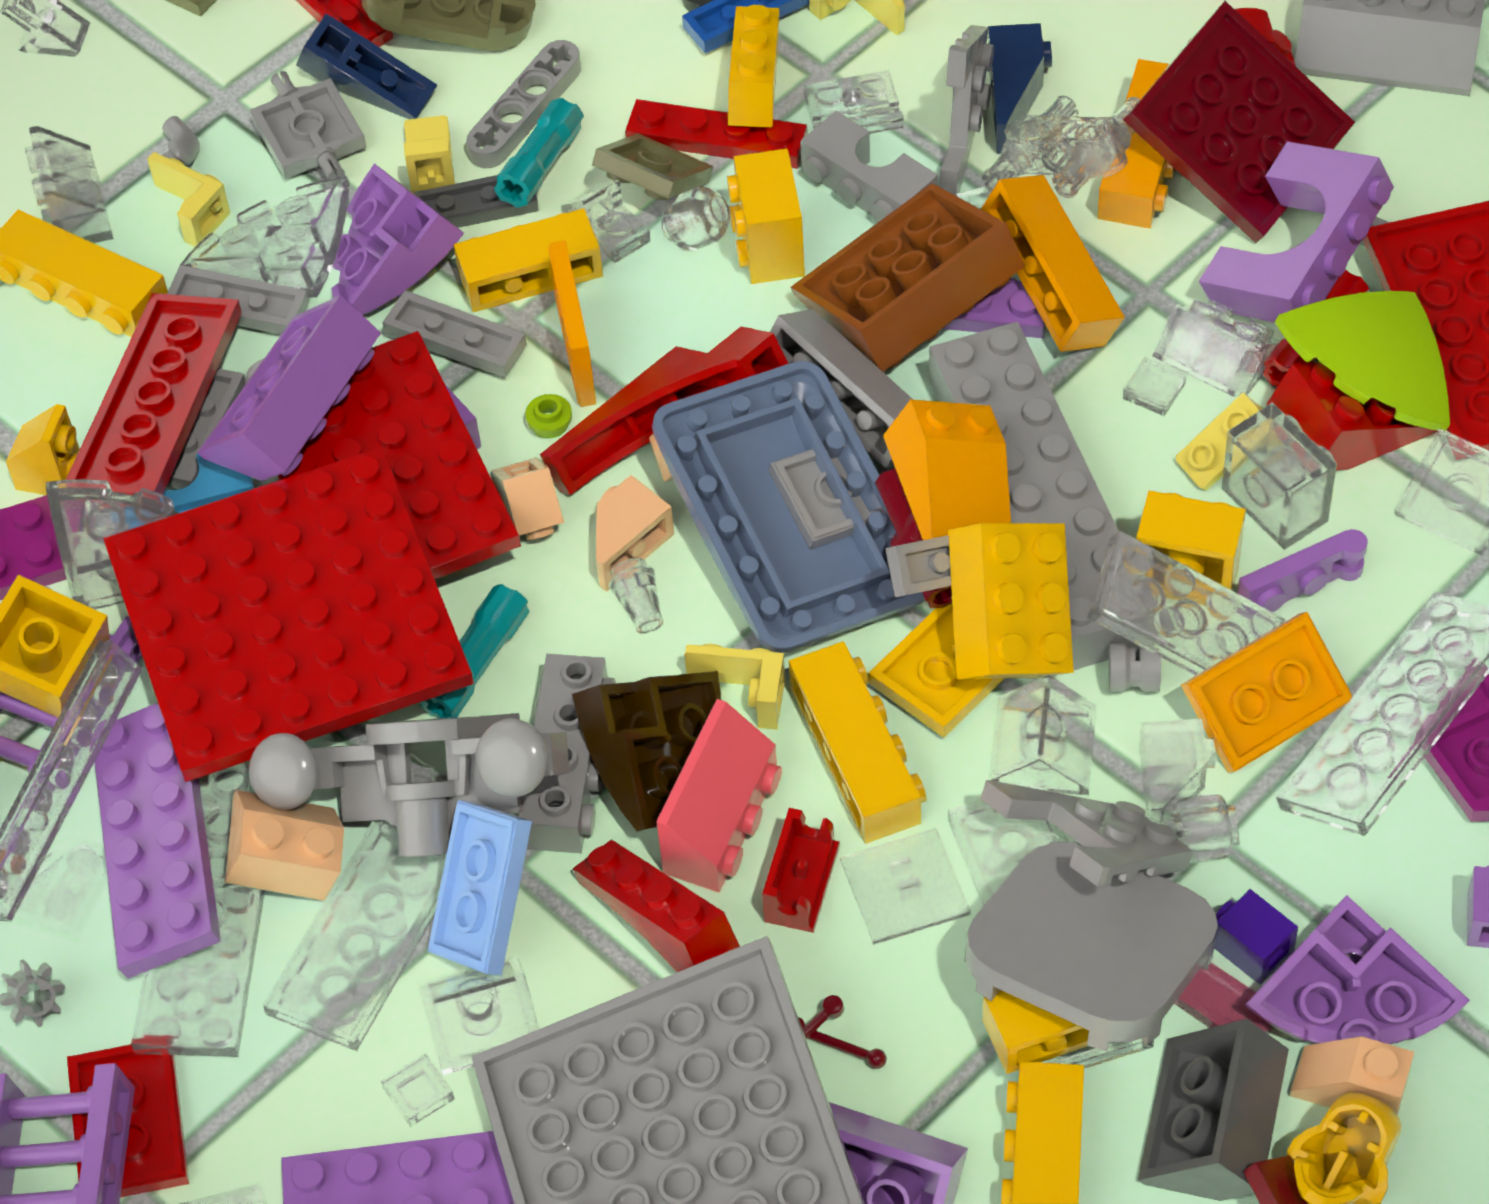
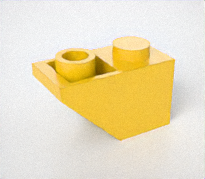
M55 404L21 426L6 460L16 490L42 495L63 490L62 486L80 450L76 439V428L71 424L65 405Z

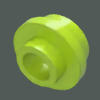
M556 394L540 395L534 398L526 407L525 417L527 425L535 434L542 438L551 439L559 437L567 430L572 421L571 405L565 398Z

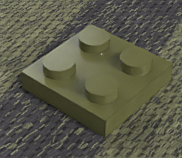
M635 134L596 148L592 166L606 171V176L609 179L620 183L636 184L645 188L644 192L646 195L658 200H669L672 197L709 183L714 167L641 134Z

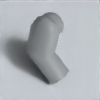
M171 116L162 126L163 132L171 140L168 145L169 150L163 156L178 159L184 165L191 164L200 150L199 140L178 116Z

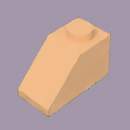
M537 457L491 470L499 495L519 536L525 534L527 540L541 538L554 533V525L564 523L550 469Z
M632 475L618 486L609 488L597 503L596 565L599 587L606 592L674 535L672 507Z
M1362 1036L1306 1045L1300 1058L1290 1096L1330 1108L1342 1094L1361 1092L1380 1099L1398 1115L1408 1082L1414 1051Z

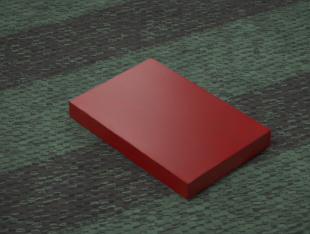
M171 1036L67 1056L70 1093L87 1092L88 1087L93 1085L95 1065L116 1063L135 1086L121 1197L190 1184L174 1045ZM88 1113L72 1114L74 1140H80L81 1136L86 1134ZM77 1162L78 1182L80 1178L82 1164L81 1162Z

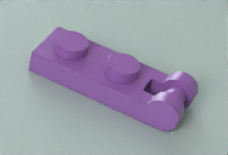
M1355 529L1345 530L1240 577L1236 607L1247 620L1261 613H1272L1278 610L1285 602L1303 594H1314L1324 588L1327 583L1338 578L1345 581L1357 580L1361 577L1364 569L1363 557L1366 554L1368 545L1366 535Z

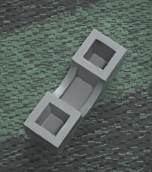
M837 110L800 141L802 171L813 182L821 183L837 193L846 203L854 204L867 212L876 222L881 221L931 183L938 186V174L905 153L886 166L873 167L867 165L870 162V131Z

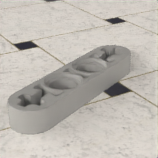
M556 40L543 47L470 130L466 143L471 163L484 169L494 168L502 164L535 127L538 118L552 100L560 98L581 72L579 49L574 43L567 40ZM538 84L548 88L544 93L538 95L526 92L527 88ZM508 113L523 115V118L515 123H506L501 120Z

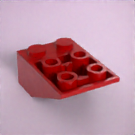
M1321 362L1293 363L1266 403L1314 472L1349 470L1439 432L1438 430L1426 429L1396 420L1394 418L1396 409L1374 398L1369 399L1364 404L1360 403L1334 386L1333 382L1336 374Z

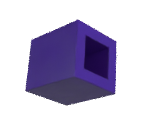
M1251 889L1237 902L1233 899L1228 900L1216 913L1218 930L1214 949L1259 985L1281 966L1295 950L1298 926Z

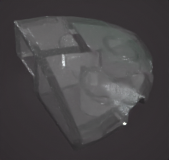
M348 177L330 178L298 186L295 189L296 196L289 197L276 206H271L267 200H263L237 214V226L225 231L221 237L214 233L208 234L192 249L180 265L307 290L309 298H317L328 279L343 234L350 189Z
M81 479L46 482V493L52 522L72 599L95 610L123 603L124 600L103 538L178 514L174 510L173 501L164 495L145 488H141L134 495L113 492L109 482L104 480Z

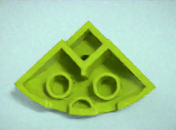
M1378 291L1334 297L1279 314L1274 321L1289 344L1306 362L1317 358L1324 366L1336 374L1333 382L1334 386L1360 403L1364 404L1369 399L1374 398L1389 407L1395 408L1394 418L1396 420L1414 426L1438 431H1446L1450 426L1448 394L1443 364L1428 317L1415 292Z

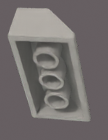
M1304 0L1294 62L1304 75L1470 97L1485 0Z

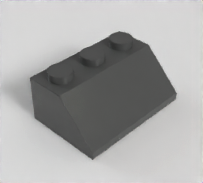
M1248 1019L1168 1038L1138 1181L1146 1186L1217 1201L1253 1195L1254 1192L1243 1171L1255 1162L1268 1160L1289 1049Z

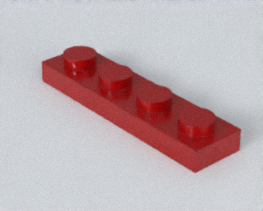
M636 99L625 130V136L627 138L635 134H641L677 151L734 159L733 156L788 148L791 167L798 169L801 160L800 141L808 135L807 124L773 119V127L728 126V112Z

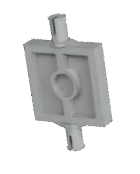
M280 71L281 79L278 73H275L271 78V82L279 95L270 102L250 109L254 125L284 178L287 179L320 166L330 183H336L335 175L340 182L345 177V171L341 168L337 159L367 146L363 132L331 78L311 86L296 88L287 72Z

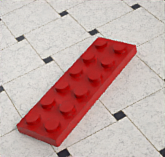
M151 294L62 486L66 501L157 509L241 317L242 311L238 299Z

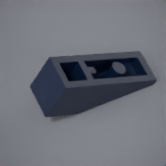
M327 13L304 45L296 63L297 67L319 81L331 78L338 92L409 120L418 117L437 87L436 83Z
M1041 23L988 26V44L994 45V57L989 76L997 154H1006L1043 87L1044 68L1052 67L1051 41H1043Z

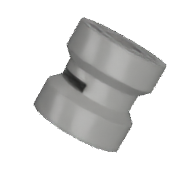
M1109 643V692H1125L1129 687H1140L1144 692H1160V643H1144L1140 648H1129L1125 643Z

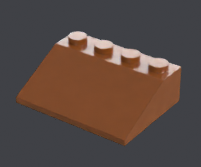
M931 183L790 288L793 294L808 309L815 310L884 372L888 368L898 365L904 356L920 344L934 338L943 327L959 315L970 311L975 306V303L994 289L1005 285L1014 274L1025 267V264L1005 222Z

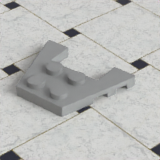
M970 25L962 33V39L957 38L955 45H951L948 52L946 86L953 87L949 148L940 169L939 187L959 197L975 132H980L983 111L988 110L991 96V84H985L986 71L990 72L992 68L994 45L987 44L988 27Z
M986 780L980 797L982 801L1005 818L1047 820L1081 844L1083 847L1075 846L1069 866L1097 887L1109 886L1114 875H1119L1118 879L1123 882L1134 881L1137 872L1147 869L1146 874L1152 877L1187 870L1193 854L1192 849L1175 838L1176 832L1173 829L1152 822L1145 817L1146 811L1142 807L1130 802L1117 801L1116 804L992 780Z

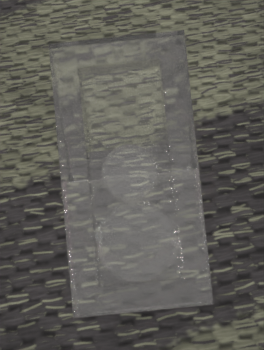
M4 0L0 10L2 15L24 29L17 50L25 53L75 57L80 53L91 23L59 0Z
M618 180L597 183L561 205L563 213L582 208L585 209L600 250L614 264L651 242L650 230L623 204L621 184Z

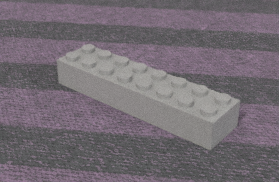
M1018 321L930 346L929 382L938 401L990 405L1006 443L1011 522L1065 523L1074 670L1109 660V643H1125L1129 648H1140L1144 643H1156L1158 623L1156 606Z

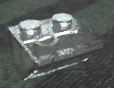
M40 126L29 127L32 146L25 147L24 149L31 174L39 173V176L34 177L31 181L38 206L47 205L46 209H41L43 221L94 244L114 239L91 146Z
M1194 300L1192 304L1174 305L1152 357L1232 397L1240 396L1243 392L1248 395L1263 376V371L1265 370L1264 361L1279 344L1280 340L1272 337L1275 332L1274 329L1261 322L1249 319L1248 323H1244L1233 318L1234 310L1220 302L1208 300L1206 304Z

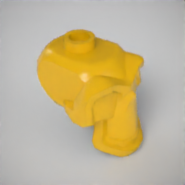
M1348 1092L1336 1099L1319 1125L1306 1129L1293 1139L1286 1154L1287 1156L1290 1155L1292 1160L1295 1161L1294 1172L1297 1188L1301 1197L1309 1204L1382 1203L1388 1191L1387 1163L1402 1130L1400 1118L1393 1109L1371 1095L1361 1092Z

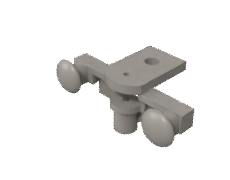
M519 713L366 724L367 744L309 748L302 739L295 735L277 733L259 743L252 754L249 765L250 781L255 793L265 804L276 809L288 810L300 806L309 798L314 789L340 787L342 822L386 820L397 828L399 857L447 854L458 800L475 802L506 813L523 812L522 796L533 791L540 784L544 776L569 773L567 732L540 734L532 725L520 720ZM445 740L447 780L412 782L409 743Z

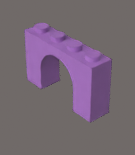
M1287 142L1265 177L1281 206L1322 213L1324 217L1316 231L1308 239L1296 247L1280 253L1260 254L1220 246L1199 280L1214 310L1275 323L1274 321L1279 314L1325 300L1338 277L1345 271L1348 261L1361 240L1366 237L1369 227L1382 206L1389 200L1394 189L1379 157Z

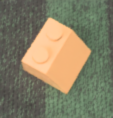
M235 790L232 803L225 883L325 901L341 873L344 826L335 809L303 803L293 809L281 810L265 804L256 793Z

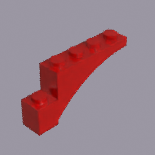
M740 326L708 353L675 346L539 455L544 464L549 467L551 477L559 491L571 495L614 463L650 442L649 437L653 434V418L660 407L789 363L774 333Z
M612 839L606 844L595 848L586 859L572 868L579 884L619 914L676 972L740 947L724 911Z

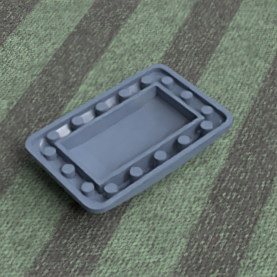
M806 361L793 362L668 403L660 407L655 413L652 423L653 434L675 484L732 596L755 636L764 647L774 652H789L915 607L926 601L922 592L895 597L885 548L891 547V538L896 533V530L875 484L879 474L831 383L820 367ZM812 449L816 454L815 462L821 473L826 472V482L835 499L841 500L840 508L846 519L851 518L854 529L851 536L810 550L768 470L772 462ZM831 458H838L848 477L845 484ZM860 495L869 512L882 507L885 514L880 511L872 512L865 525L851 497H858Z

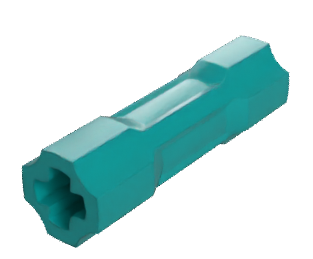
M564 98L554 99L548 104L538 118L537 125L517 154L508 160L496 177L497 185L494 187V191L501 201L508 202L516 208L528 205L540 188L543 177L562 150L570 145L581 129V121L584 118V114L577 104L570 103Z
M503 584L495 585L474 613L473 622L459 640L472 672L474 684L420 702L419 705L430 716L437 718L458 717L474 693L478 680L503 644L513 637L530 612L527 607V599L517 590L510 589Z

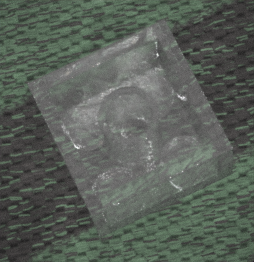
M1271 403L1228 430L1221 489L1239 507L1246 509V513L1283 550H1286L1328 522L1337 463L1325 447L1318 446L1303 432L1295 418L1285 415L1274 403Z

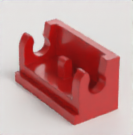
M789 807L762 892L764 922L814 933L840 848V841H835L834 825L829 819L823 818L820 829L811 828L805 824L806 817L803 810Z

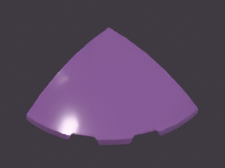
M374 163L347 208V212L352 217L348 234H343L335 240L331 266L335 270L340 271L339 283L331 288L333 298L342 295L362 315L377 309L422 279L454 247L453 244L459 241L464 232Z
M1346 895L1261 986L1245 1006L1260 1019L1276 1029L1303 1041L1324 1043L1362 1036L1386 1044H1394L1407 1039L1413 1040L1436 1029L1457 1014L1470 1000L1391 927L1386 931Z

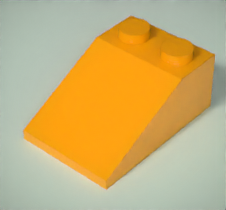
M910 399L884 433L883 437L922 539L927 540L947 536L950 529L978 523H1011L1006 443L991 406Z

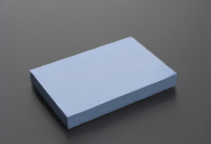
M458 800L428 952L485 974L502 976L532 825L531 820L475 802Z

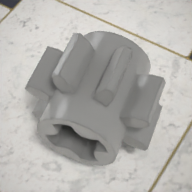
M22 959L19 964L20 970L12 976L6 973L1 974L2 979L7 984V992L0 994V1004L2 1006L15 1004L11 1010L10 1018L16 1024L22 1021L26 1015L31 1017L38 1026H42L43 1015L47 1014L50 1010L54 1012L61 1011V1008L55 1002V993L64 990L65 985L56 979L47 981L52 973V967L48 963H42L36 971L31 969L29 964ZM35 983L39 989L34 991V1000L27 1002L22 996L28 994V985Z

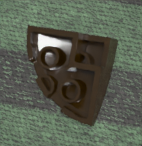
M718 671L647 677L635 682L597 685L572 694L579 725L591 758L618 808L637 832L657 827L656 821L716 700H721Z

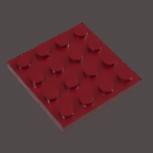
M1226 1L1211 14L1123 118L1127 125L1255 243L1267 234L1287 209L1286 206L1280 205L1265 177L1285 144L1293 142L1335 149L1355 123L1351 117Z

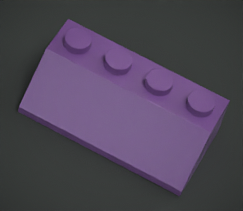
M342 295L294 316L197 453L207 461L260 481L279 474L283 476L288 475L301 462L303 454L300 453V450L304 444L315 438L325 427L327 419L324 418V415L329 408L338 404L349 392L351 385L348 381L353 373L361 370L372 359L374 350L371 347L381 332Z
M829 1102L865 1204L954 1203L968 1151L967 1147Z

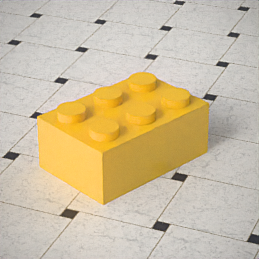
M978 523L948 530L957 679L1041 678L1074 673L1065 523Z

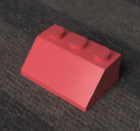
M716 700L656 821L663 873L720 893L727 876L734 877L738 872L743 857V848L741 846L747 834L753 836L758 830L763 814L762 802L766 794L773 795L782 775V767L777 765L776 744L726 701Z

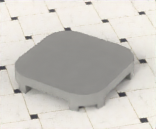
M1053 842L1035 848L1021 860L977 913L967 931L964 962L976 980L975 991L992 1001L999 991L1002 990L1089 1030L1087 1046L1108 1051L1109 1042H1132L1138 1039H1142L1144 1044L1148 1045L1160 1035L1162 1019L1200 968L1208 970L1213 958L1218 930L1215 911L1205 898L1194 891L1159 875L1152 877L1146 874L1147 870L1145 869L1137 872L1134 881L1123 882L1118 879L1119 875H1114L1109 886L1097 887L1069 866L1075 846L1083 847L1079 843Z

